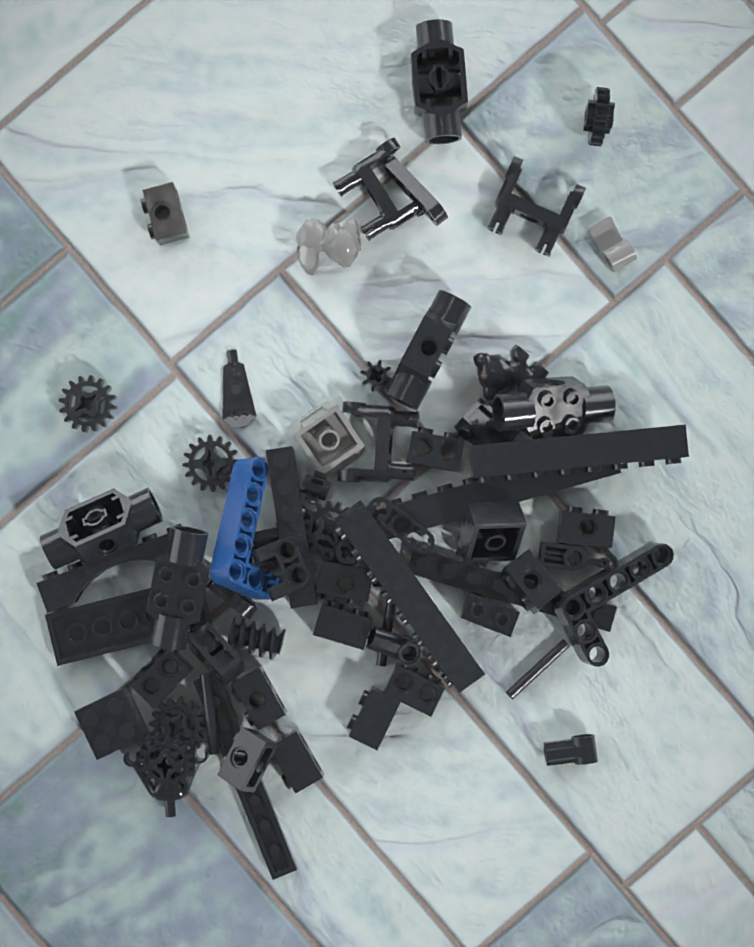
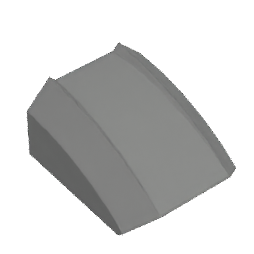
M334 399L322 402L314 410L296 420L290 427L292 434L316 469L327 474V476L335 475L338 473V470H342L360 458L366 448Z

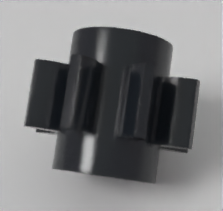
M381 360L378 361L377 365H372L368 361L369 369L367 371H360V374L367 377L362 382V385L370 384L372 386V393L376 387H380L385 391V381L391 382L392 380L391 377L386 376L391 367L384 369L381 366ZM375 370L377 373H383L381 375V382L369 379L372 377L371 371Z
M315 470L314 475L306 474L300 489L301 493L306 494L305 501L316 505L318 499L326 500L331 487V482L326 481L327 474Z

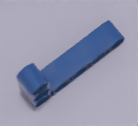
M261 457L239 459L233 466L210 566V577L214 583L254 600H271L266 589L282 583L281 579L274 574L249 564L269 471L266 460Z

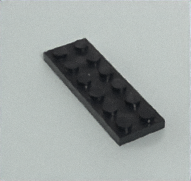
M150 588L45 614L57 666L148 644L153 624V617L146 612ZM206 596L200 622L191 624L189 633L197 631L208 621L213 626Z

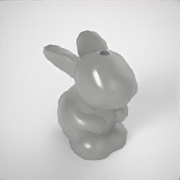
M310 218L303 223L296 235V241L300 247L298 250V260L305 272L312 276L318 268L320 252H325L331 260L337 262L343 268H347L352 265L359 251H361L360 232L356 218L349 219L344 227H340L339 223H332L328 229L319 219Z

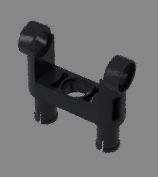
M395 137L382 143L375 150V153L355 164L351 168L352 172L333 182V186L338 190L340 197L359 185L364 186L379 209L380 216L360 227L368 241L387 229L394 230L415 216L420 217L424 215L414 202L398 211L373 172L375 168L382 165V162L401 148Z
M514 156L506 172L504 183L494 202L496 210L487 229L493 232L496 223H499L495 234L502 235L511 214L535 223L544 229L535 247V251L541 253L546 244L543 255L549 257L558 236L564 234L586 188L576 184L573 192L570 191L560 214L552 212L512 193L521 174V165L524 161Z
M344 401L342 406L343 413L355 415V417L378 418L374 469L348 468V470H338L337 481L384 483L391 482L392 479L415 481L416 474L405 473V471L416 472V464L393 463L391 460L393 429L396 426L419 428L420 422L418 420H409V418L420 419V412L398 411L393 406L366 405V403Z

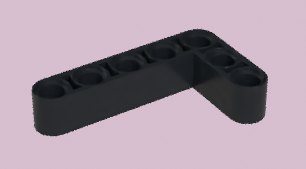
M654 542L647 543L611 564L608 568L601 570L560 594L555 599L554 611L578 658L582 662L600 667L605 665L609 659L608 647L590 612L669 566L674 559L673 549L669 545ZM659 549L661 554L660 558L656 561L654 554ZM637 561L639 569L637 573L634 574L632 567L633 564ZM615 574L617 583L612 587L610 579ZM593 587L595 596L590 600L588 598V591ZM571 600L573 609L567 613L565 607L567 602ZM581 624H584L585 632L579 637L578 628ZM595 647L597 650L596 657L591 660L590 651L592 648Z

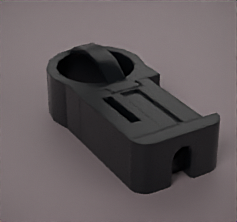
M212 579L208 583V589L250 620L258 610L252 598L249 599L253 604L243 597L244 595L214 583Z

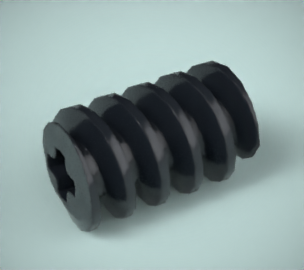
M234 616L227 642L232 648L237 643L238 651L241 653L248 646L249 655H253L256 649H258L260 658H263L266 652H269V659L273 661L277 654L280 655L286 629H283L277 635L276 626H273L267 632L266 624L263 623L259 630H257L256 621H252L249 627H246L245 618H242L239 624H236Z

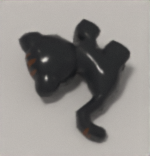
M514 345L510 350L511 361L505 359L500 354L489 355L482 352L477 353L473 357L474 364L477 367L478 380L483 387V396L486 401L493 400L496 394L505 391L510 387L511 383H514L518 390L522 380L546 378L549 372L536 361L528 365L526 361L530 355L518 345Z

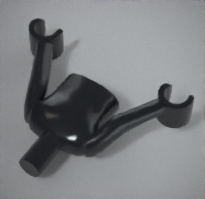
M206 747L205 758L198 757L196 748L193 757L198 758L195 766V772L193 776H190L188 783L185 784L181 781L179 788H175L172 783L168 789H165L164 783H160L156 787L151 780H146L148 775L146 772H140L142 765L138 763V758L141 753L139 751L136 752V761L133 762L129 759L128 751L124 755V763L128 767L135 769L144 787L153 798L165 801L166 817L176 816L175 801L188 795L200 764L204 763L210 756L209 749Z

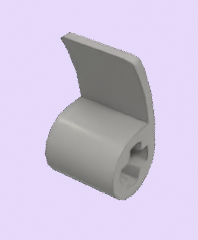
M608 217L589 228V233L599 253L612 272L637 259L633 246L627 239H622L612 217Z

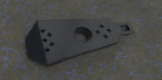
M228 350V363L223 367L222 420L234 429L248 427L257 415L244 364L238 362L237 350ZM234 384L241 386V391L237 394L231 391V387Z

